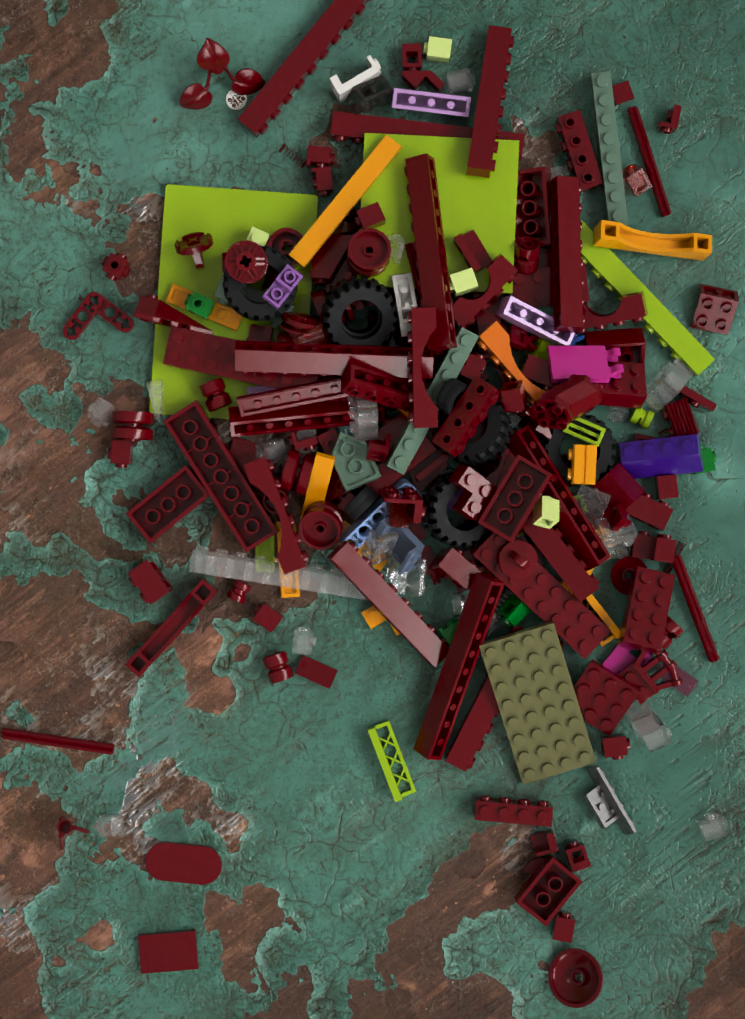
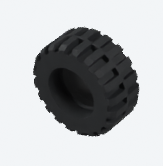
M259 245L268 257V267L273 269L277 276L287 264L295 269L291 261L282 252L269 246ZM243 257L244 261L241 262V265L244 264L246 267H249V263L252 260ZM227 269L223 275L224 295L229 305L239 315L254 321H269L281 316L290 308L298 291L297 284L277 310L267 301L255 302L249 299L243 291L242 283L232 278Z
M351 276L349 281H345V278L340 280L338 287L336 285L330 288L332 292L326 294L324 298L325 303L322 304L321 308L323 312L321 315L322 322L332 343L335 342L336 345L384 346L383 342L385 340L390 341L392 338L391 332H395L397 328L395 322L398 321V314L396 312L397 306L390 292H388L383 284H379L378 280L374 278L369 280L367 276H361V279ZM358 300L373 302L377 308V316L370 326L361 330H352L344 326L341 317L349 304Z
M497 400L487 411V429L479 440L474 443L465 444L464 451L458 454L456 458L442 448L441 450L462 465L467 466L469 464L471 467H478V463L482 466L489 463L488 460L495 461L498 458L497 454L499 452L503 454L506 450L504 445L509 444L510 438L508 434L512 433V427L509 425L512 422L511 417L507 414L508 412H505L504 406ZM440 410L438 411L440 413L438 427H434L435 435L449 416Z
M584 414L580 418L606 429L601 443L597 447L596 483L609 472L608 470L614 464L613 459L616 456L614 444L616 442L615 438H612L610 428H607L602 420L596 419L593 415ZM571 421V423L594 433L600 434L601 432L578 421ZM570 426L568 428V430H571L573 432H581ZM549 428L552 437L551 439L543 438L541 445L566 485L575 487L588 486L570 484V480H567V469L571 467L563 461L560 454V446L563 439L569 434L562 432L563 430ZM589 435L594 441H597L598 438Z
M454 471L452 473L446 472L441 477L433 479L434 484H428L426 487L427 493L422 495L423 505H425V516L421 518V521L426 523L424 528L427 532L431 533L434 539L448 545L467 547L471 546V543L477 544L481 541L480 537L485 538L489 534L487 528L477 523L480 517L477 521L466 519L458 527H453L448 520V502L455 493L461 490L449 481Z

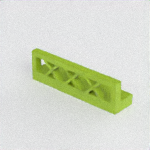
M387 720L369 727V736L395 802L402 800V797L415 793L414 783L390 721ZM384 726L388 727L390 733L387 740L379 737L377 729ZM387 743L395 746L396 753L394 757L386 755L384 750ZM394 761L402 764L403 770L401 775L392 771L391 768ZM401 779L409 782L410 790L400 792L398 785Z

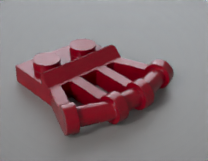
M641 650L635 660L616 673L641 689L640 694L636 698L640 705L654 694H657L659 690L683 683L682 678L678 675L676 662L674 660L671 661L666 650L657 652L656 656L643 666L640 663L647 652ZM659 661L665 664V666L651 676L646 672ZM670 672L671 680L655 683L665 673Z

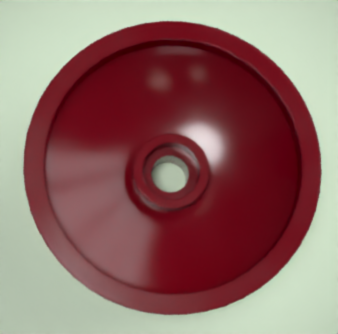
M579 948L566 949L560 952L551 962L548 972L549 986L553 995L562 1004L572 1008L588 1006L601 993L603 987L602 968L597 959L586 950ZM579 974L583 976L582 981L579 979Z

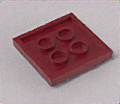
M593 659L590 660L573 685L583 720L608 736L612 734L641 692L639 687Z

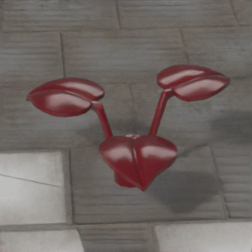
M206 38L196 58L199 67L208 70L206 85L203 88L201 84L194 83L186 87L180 96V106L199 110L210 105L212 94L207 90L212 73L221 74L225 70L233 81L231 84L232 91L239 95L256 93L265 85V80L256 70L250 68L239 70L235 77H233L227 66L230 57L226 49L214 40Z

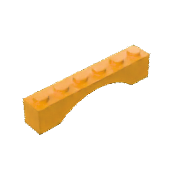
M601 220L594 227L593 246L704 261L712 254V235L700 233H650L630 228L620 222Z

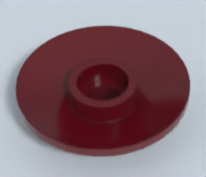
M636 557L619 559L611 570V582L614 588L620 593L628 595L630 579H626L625 574L627 572L632 574V570L637 566L647 568L644 562Z

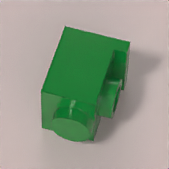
M511 594L497 610L502 615L501 620L506 625L510 626L512 624L515 627L527 613L531 614L533 612L514 594Z
M453 618L445 623L446 627L444 629L442 626L438 627L449 645L452 642L459 619L455 620Z

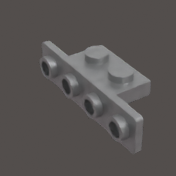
M598 765L589 767L587 771L596 786L582 796L601 829L617 821L625 835L636 833L637 830L634 827V822L625 812L624 805L618 800L614 788L605 777L604 771Z

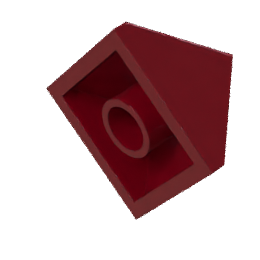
M620 463L615 465L591 487V490L595 491L599 498V493L602 495L603 503V497H605V505L610 511L616 504H621L624 509H627L645 492Z

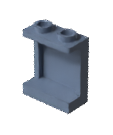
M395 513L380 521L369 542L373 548L383 544L401 564L397 572L399 576L405 572L407 574L416 567L415 563L421 558V552L425 547Z

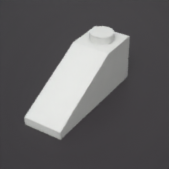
M411 273L392 276L401 337L407 336V331H411V323H407V311H410V307L417 306Z

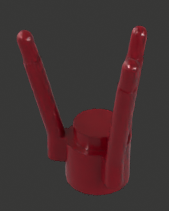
M64 816L59 817L60 822L57 825V830L59 832L58 838L61 850L65 849L64 836H69L74 831L87 834L90 832L87 829L73 825Z

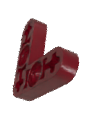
M91 292L65 324L63 335L69 340H77L97 314L123 333L131 332L135 327V323L129 315L101 294ZM98 296L99 304H94L91 307V309L94 310V312L92 313L89 309L85 308L84 306L87 304V306L90 307V305L92 304V301L90 299L92 297L96 298ZM109 307L115 309V315L112 318H108L105 315V311ZM82 311H86L89 315L88 320L81 322L78 318L79 313ZM120 313H122V315L120 316L121 319H123L124 321H127L128 319L130 320L128 322L130 325L129 328L124 327V329H122L123 324L120 323L118 320L116 321V324L114 323V321L119 317ZM74 320H76L77 323L83 325L82 328H80L79 326L76 327L75 336H68V328L70 327L73 329L76 325L75 323H73Z

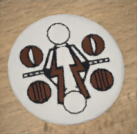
M232 90L228 92L226 103L231 109L239 110L246 105V95H239Z

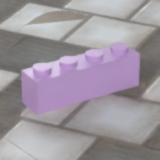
M394 88L392 108L469 117L471 97Z
M513 296L502 297L495 312V315L556 346H570L575 334L574 332L554 331L553 317Z

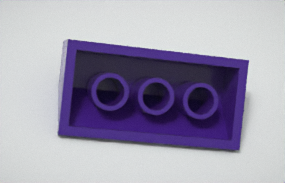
M699 433L619 443L622 466L634 479L704 471Z

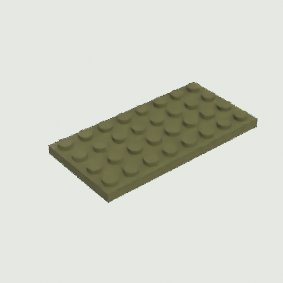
M550 621L491 639L480 645L479 648L523 785L596 763L554 622Z

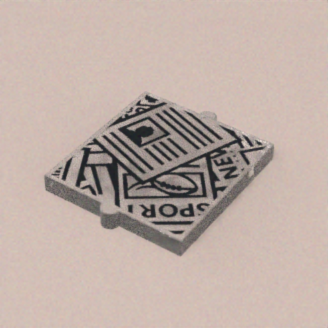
M581 484L575 499L589 522L599 525L611 495L599 491L598 488L594 489Z

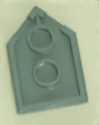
M340 432L331 456L336 457L334 466L345 491L350 492L382 477L375 461L366 460L368 446L366 441Z

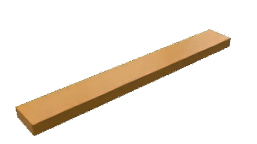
M386 134L289 253L293 260L305 268L401 150L402 146Z

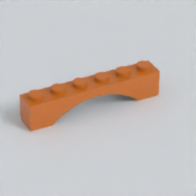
M494 321L478 335L477 344L483 351L487 350L491 355V361L496 366L500 365L504 370L502 372L509 381L523 380L526 396L529 399L528 403L532 407L534 402L547 391L532 384L521 373L512 356L509 334L497 321Z

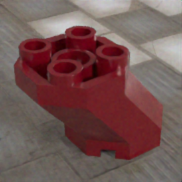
M572 374L564 383L543 393L534 402L532 410L535 419L538 420V424L543 428L564 430L571 421L593 410L602 401L601 386L597 382L595 384L590 382L591 378L587 375Z

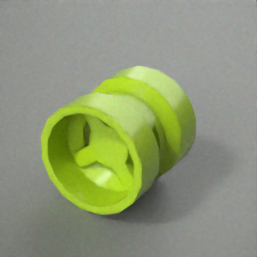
M643 407L641 409L634 408L629 422L640 424L642 428L647 430L655 412L651 410L646 411Z

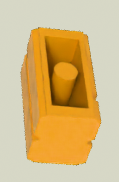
M573 444L572 449H568V460H571V468L567 469V480H570V484L595 485L597 445Z

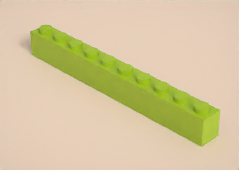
M581 220L580 240L583 242L581 250L583 263L588 264L592 268L591 273L597 279L601 278L605 282L604 286L609 292H615L620 303L624 295L643 291L648 312L647 316L642 320L645 324L644 328L650 334L654 333L658 337L657 342L663 348L667 347L671 351L670 355L675 361L683 363L685 366L683 367L690 376H698L715 360L714 357L609 248L593 246L594 232Z

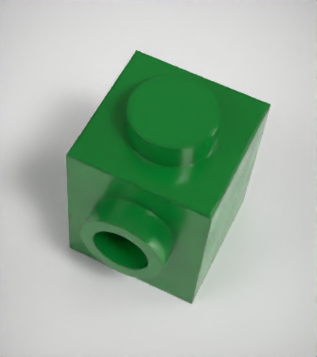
M193 291L192 295L189 294L184 304L186 305V310L208 321L216 302Z
M705 445L701 446L704 471L693 472V474L716 470L714 462H717L715 451H712L711 448H705Z

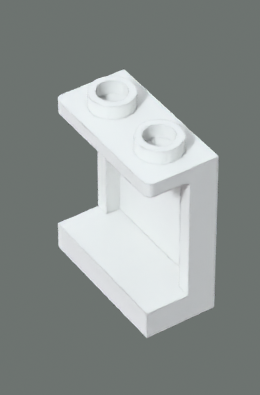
M371 55L367 56L368 69L344 84L341 83L337 75L330 78V87L340 103L380 80L381 66L376 58L372 59Z

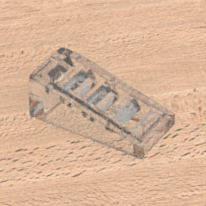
M162 379L147 382L155 420L161 421L163 418L164 382Z

